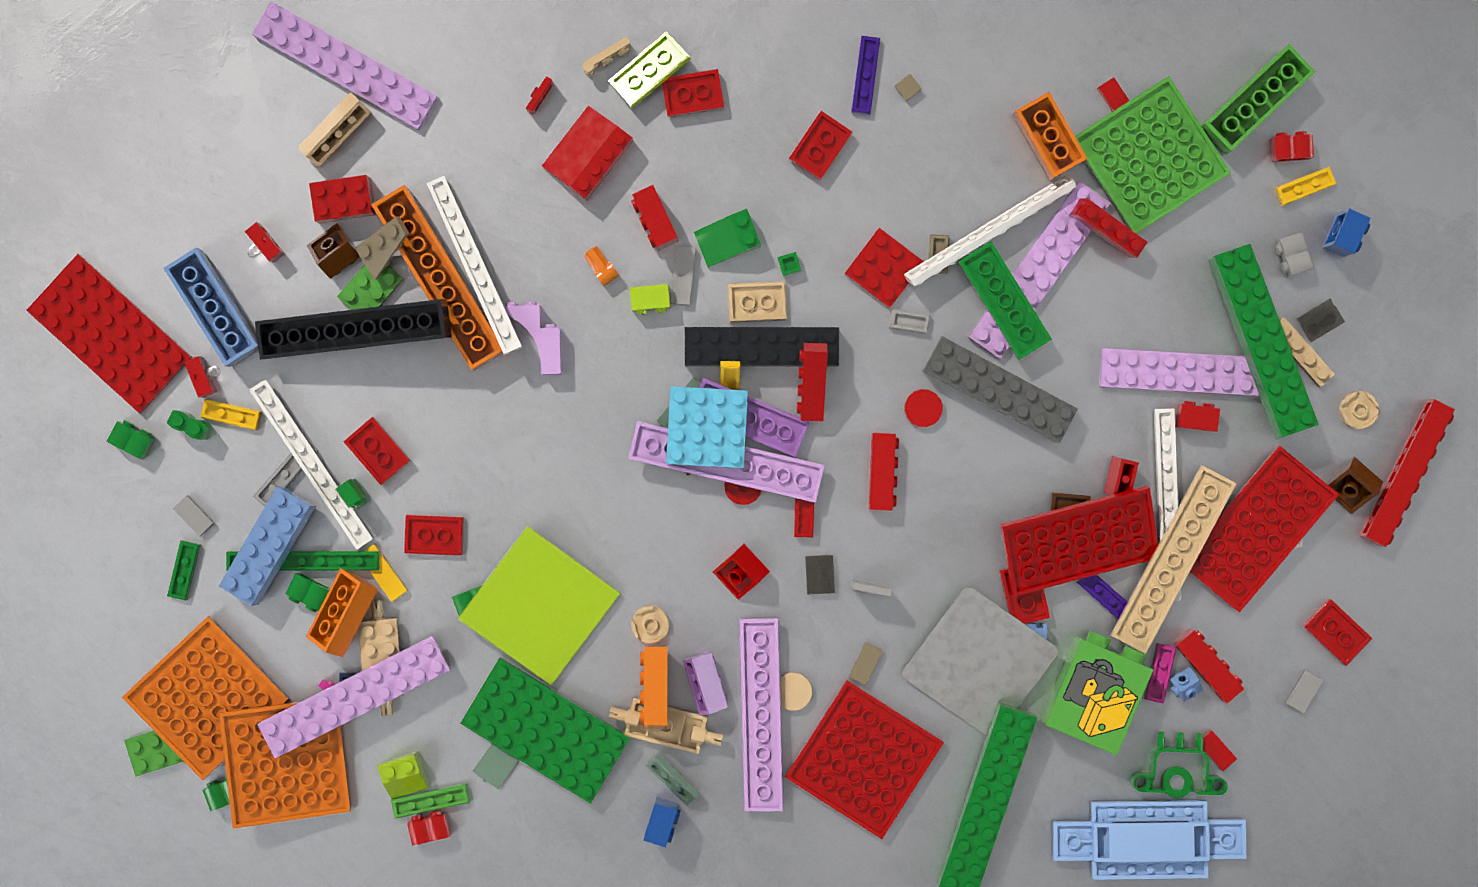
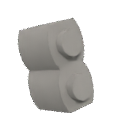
M1302 232L1276 241L1275 251L1282 258L1281 269L1287 277L1313 269L1312 260Z

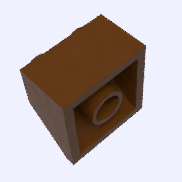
M338 223L307 245L316 264L330 279L341 273L344 268L354 263L360 257L355 249V245Z
M1354 456L1335 473L1327 485L1339 494L1335 500L1353 514L1378 495L1383 481Z

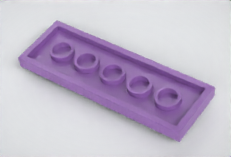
M705 378L702 379L699 388L732 390ZM748 396L745 437L796 457L809 421H800V418Z

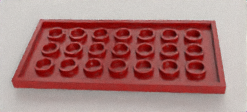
M77 254L26 310L138 413H142L185 366L184 361L192 358L187 351L80 254Z
M1278 445L1221 512L1190 573L1240 613L1339 494Z
M1148 486L1000 524L1011 592L1014 597L1150 561L1158 546L1151 490Z

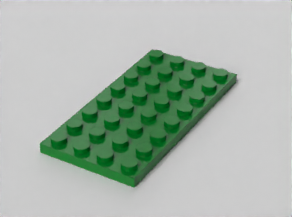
M501 657L496 662L460 723L590 804L631 738Z

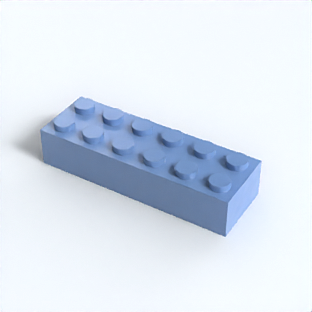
M194 248L163 268L224 366L232 367L258 350L257 336L203 250Z
M277 486L219 587L250 606L259 605L316 505L284 486Z

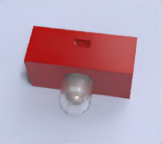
M255 222L244 231L254 243L247 250L249 257L255 258L262 253L269 262L274 263L285 254L260 223Z
M201 356L184 361L199 398L217 393L212 379L218 377L221 373L218 366L208 368L204 357Z

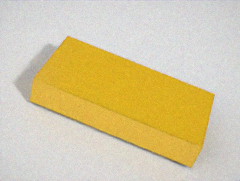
M721 361L720 385L732 390H739L740 361Z

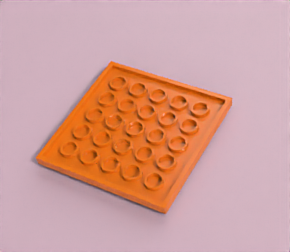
M210 616L204 619L122 696L128 705L202 781L225 760L219 717L220 712L284 704L289 699Z
M299 702L220 712L219 717L233 829L350 812L341 725L274 758L258 723Z

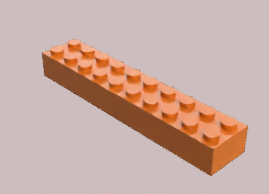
M403 185L371 204L383 225H386L395 217L401 218L409 235L398 250L428 300L447 299L452 333L451 338L470 369L475 371L503 354L487 317L409 188Z

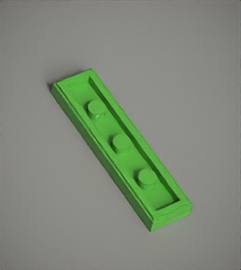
M467 783L391 799L395 819L471 802Z

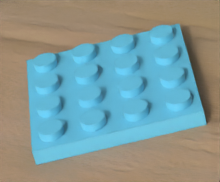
M670 386L666 464L744 468L748 391Z

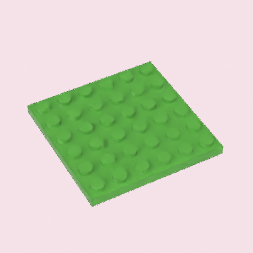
M1170 76L1075 136L1087 157L1086 163L1127 227L1136 234L1231 173Z

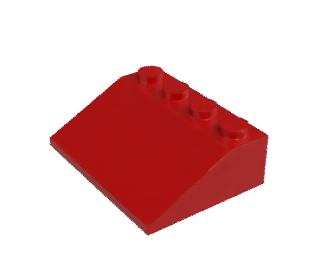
M587 106L542 164V167L588 201L634 140L633 137L590 106Z

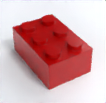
M367 175L309 183L314 221L319 224L376 216V212L371 205L374 203L371 178Z
M654 185L632 194L634 199L631 200V203L636 213L640 212L642 215L639 220L644 231L649 230L650 235L647 237L652 248L657 247L658 251L679 242Z

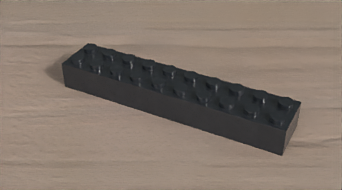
M447 299L255 321L260 360L452 337Z

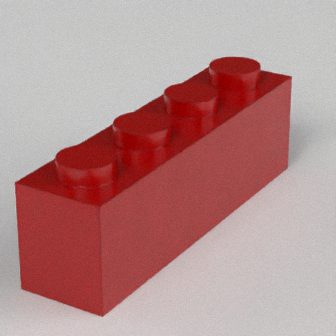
M1080 198L1069 214L1128 257L1138 258L1148 243L1088 198Z
M804 343L803 350L799 351V362H803L802 367H799L798 379H802V383L798 385L797 396H801V402H797V413L800 414V421H824L828 354L827 344Z
M872 433L869 510L893 511V507H896L897 496L893 495L894 488H897V476H894V468H898V457H895V449H899V438H896V434Z
M1189 629L1173 643L1174 646L1221 701L1228 704L1244 690L1241 685L1243 683L1236 674H1231L1228 670L1230 666L1223 659L1219 660L1216 656L1218 652L1212 645L1207 646L1203 641L1205 637L1199 630L1195 632V630Z

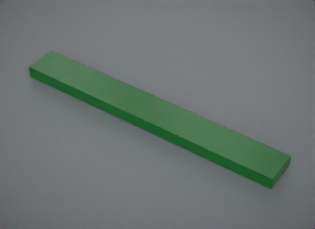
M239 551L226 552V571L230 568ZM290 551L279 571H339L340 568L347 571L379 570L380 551Z

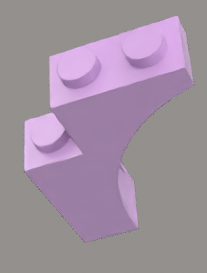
M506 302L504 309L508 317L522 324L531 334L537 345L541 359V374L562 375L561 328H556V324H545V328H542V307L537 305V302H525V305L519 306L517 302Z

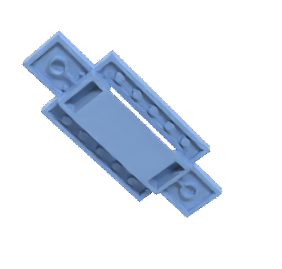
M1206 800L1091 801V821H1052L1053 860H1091V877L1093 880L1208 878V861L1210 859H1246V820L1207 819ZM1133 821H1188L1171 823H1112Z

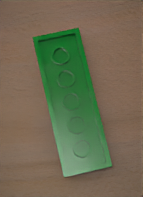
M992 241L958 261L1018 360L1052 340Z

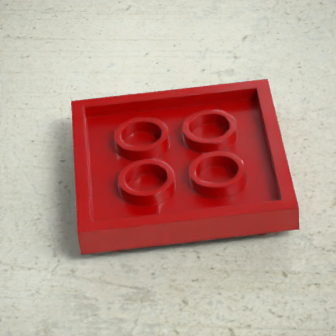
M878 228L844 274L890 308L909 284L904 274L924 261L881 228Z

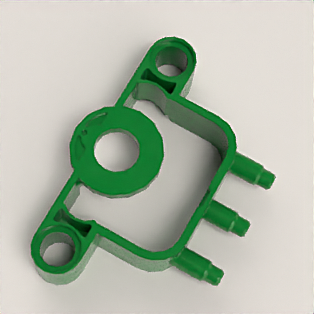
M1158 732L1157 747L1150 753L1149 772H1135L1130 777L1131 786L1139 792H1165L1173 798H1183L1189 792H1195L1198 795H1223L1226 793L1228 785L1218 775H1209L1210 762L1207 754L1203 752L1202 733H1197L1195 747H1184V734L1182 732L1177 733L1176 746H1165L1164 732ZM1162 752L1200 753L1202 755L1201 778L1203 780L1201 789L1192 788L1193 779L1191 774L1179 766L1170 767L1165 770L1161 777V787H1153V781L1156 776L1157 756ZM1174 775H1180L1184 779V785L1177 790L1170 786V779ZM1144 778V784L1136 786L1137 779ZM1216 781H1220V787L1213 789V784Z

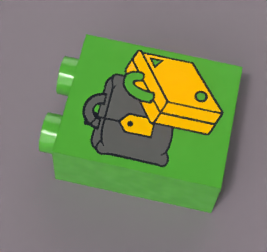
M1089 631L1086 640L1075 635L1040 721L1046 726L1118 755L1153 669L1143 664L1147 655L1125 646L1120 655L1108 650L1111 639L1093 631Z

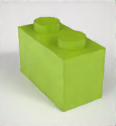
M668 284L630 287L632 312H636V315L648 314V310L663 313L667 312V308H671Z

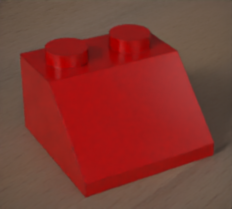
M742 544L713 571L714 575L738 600L770 572L745 544Z

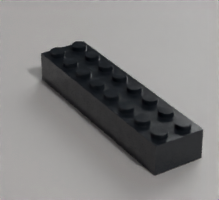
M685 327V367H721V361H740V367H802L803 362H799V351L803 350L804 343L827 344V367H838L839 327Z

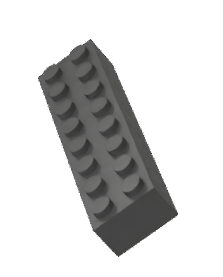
M943 336L939 338L922 370L928 375L1056 443L1061 442L1078 408Z

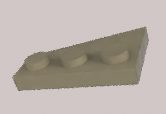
M395 217L355 247L374 280L380 278L381 272L388 266L395 251H398L409 235L400 217Z

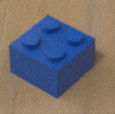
M1350 208L1339 212L1323 248L1342 257L1355 254L1362 246L1363 242H1361L1363 234L1366 235L1370 228L1369 221L1371 218Z
M656 797L643 841L665 848L667 842L671 843L675 830L672 826L673 824L677 825L681 811L678 809V803Z

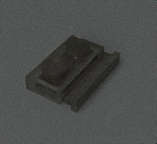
M1331 298L1296 318L1310 342L1315 341L1345 323Z
M833 555L805 556L807 595L835 593Z

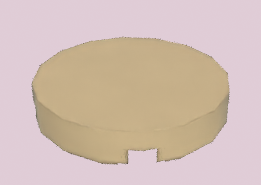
M1363 391L1352 392L1341 401L1339 408L1340 417L1351 428L1365 429L1373 425L1378 419L1379 404L1370 393Z
M652 605L644 606L632 618V632L641 642L646 644L657 643L663 640L668 633L669 618L659 607Z
M796 672L786 673L780 677L781 707L791 711L800 710L805 707L812 696V687L809 680L804 675Z

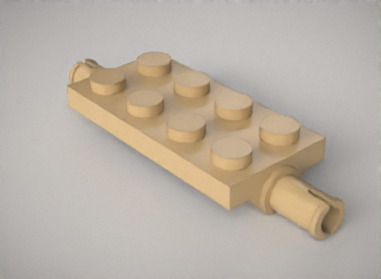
M376 600L371 602L372 618L369 621H361L358 627L362 671L400 652L397 618L386 619L383 616V600H378L377 606ZM391 700L380 705L381 716L393 715Z
M633 698L631 709H628V711L611 706L610 712L612 713L609 714L608 718L625 722L627 724L625 734L630 737L699 754L700 746L703 742L721 746L723 734L706 731L705 726L708 718L706 715L667 706V728H643V724H640V710H644V704H640L639 698Z

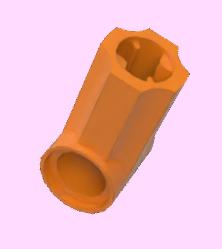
M597 246L584 254L585 259L593 268L594 274L603 286L619 276Z

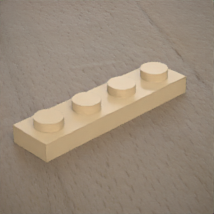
M1282 317L1279 321L1293 358L1314 383L1321 387L1335 375L1334 372L1286 318Z

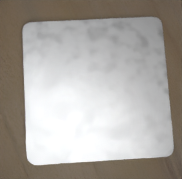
M966 587L905 666L902 675L908 682L987 736L997 703L1001 702L1018 708L1058 655V648L974 588Z

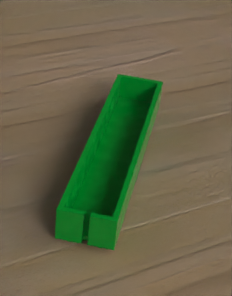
M1251 244L1213 256L1209 263L1275 439L1277 440L1319 425Z
M1001 702L997 703L937 880L938 887H980L1037 721V716L1034 713Z

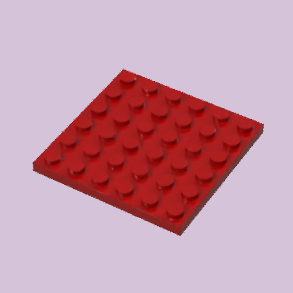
M846 679L786 773L785 778L880 839H883L944 742Z

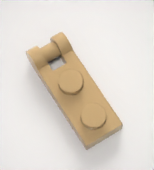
M624 37L583 62L582 67L585 74L593 75L595 68L600 65L606 66L613 61L612 58L615 56H623L628 53L631 47L628 38Z

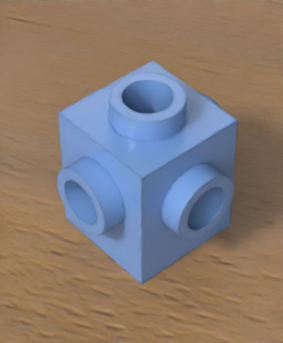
M1190 667L1177 673L1170 679L1173 685L1171 687L1172 692L1176 697L1180 696L1184 702L1193 699L1204 690L1199 678Z

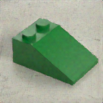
M747 209L694 231L707 267L761 247Z

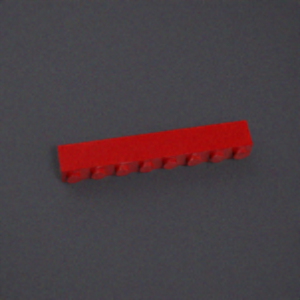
M1436 399L1427 400L1360 537L1381 547H1387V545L1392 543L1394 539L1393 533L1401 525L1402 515L1410 507V499L1413 493L1415 494L1419 489V481L1427 473V465L1430 459H1433L1436 455V447L1445 437L1446 432L1444 431L1454 418V408Z

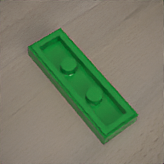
M180 540L167 594L168 597L188 600L201 544Z

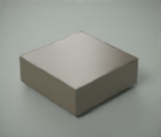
M911 74L894 86L905 101L922 89Z

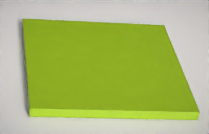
M527 525L460 614L458 620L552 685L619 596L620 592Z

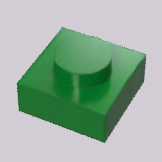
M796 252L777 257L783 276L801 271Z

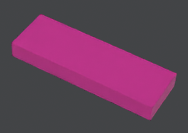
M1156 643L1151 665L1153 672L1146 687L1145 700L1164 704L1176 647Z

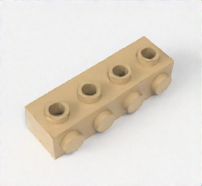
M350 92L298 146V149L319 167L363 122L371 111Z

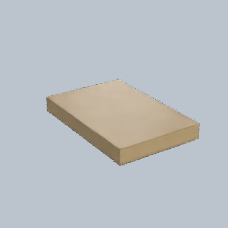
M785 281L728 284L730 323L787 320Z

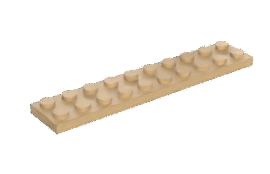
M1203 465L1200 466L1111 633L1112 637L1144 654L1147 653L1237 483Z

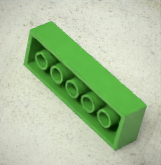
M1288 44L1201 126L1209 138L1225 154H1228L1316 71Z

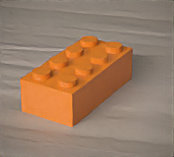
M1050 92L1031 101L1013 113L1016 122L1050 181L1087 159Z
M340 568L306 638L326 653L343 658L378 588L358 574Z
M644 647V652H640V666H644V671H640V685H644V691H640V704H644V710H640V724H643V728H667V647Z

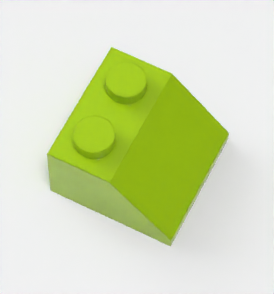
M418 751L383 761L377 765L382 784L391 799L429 788Z

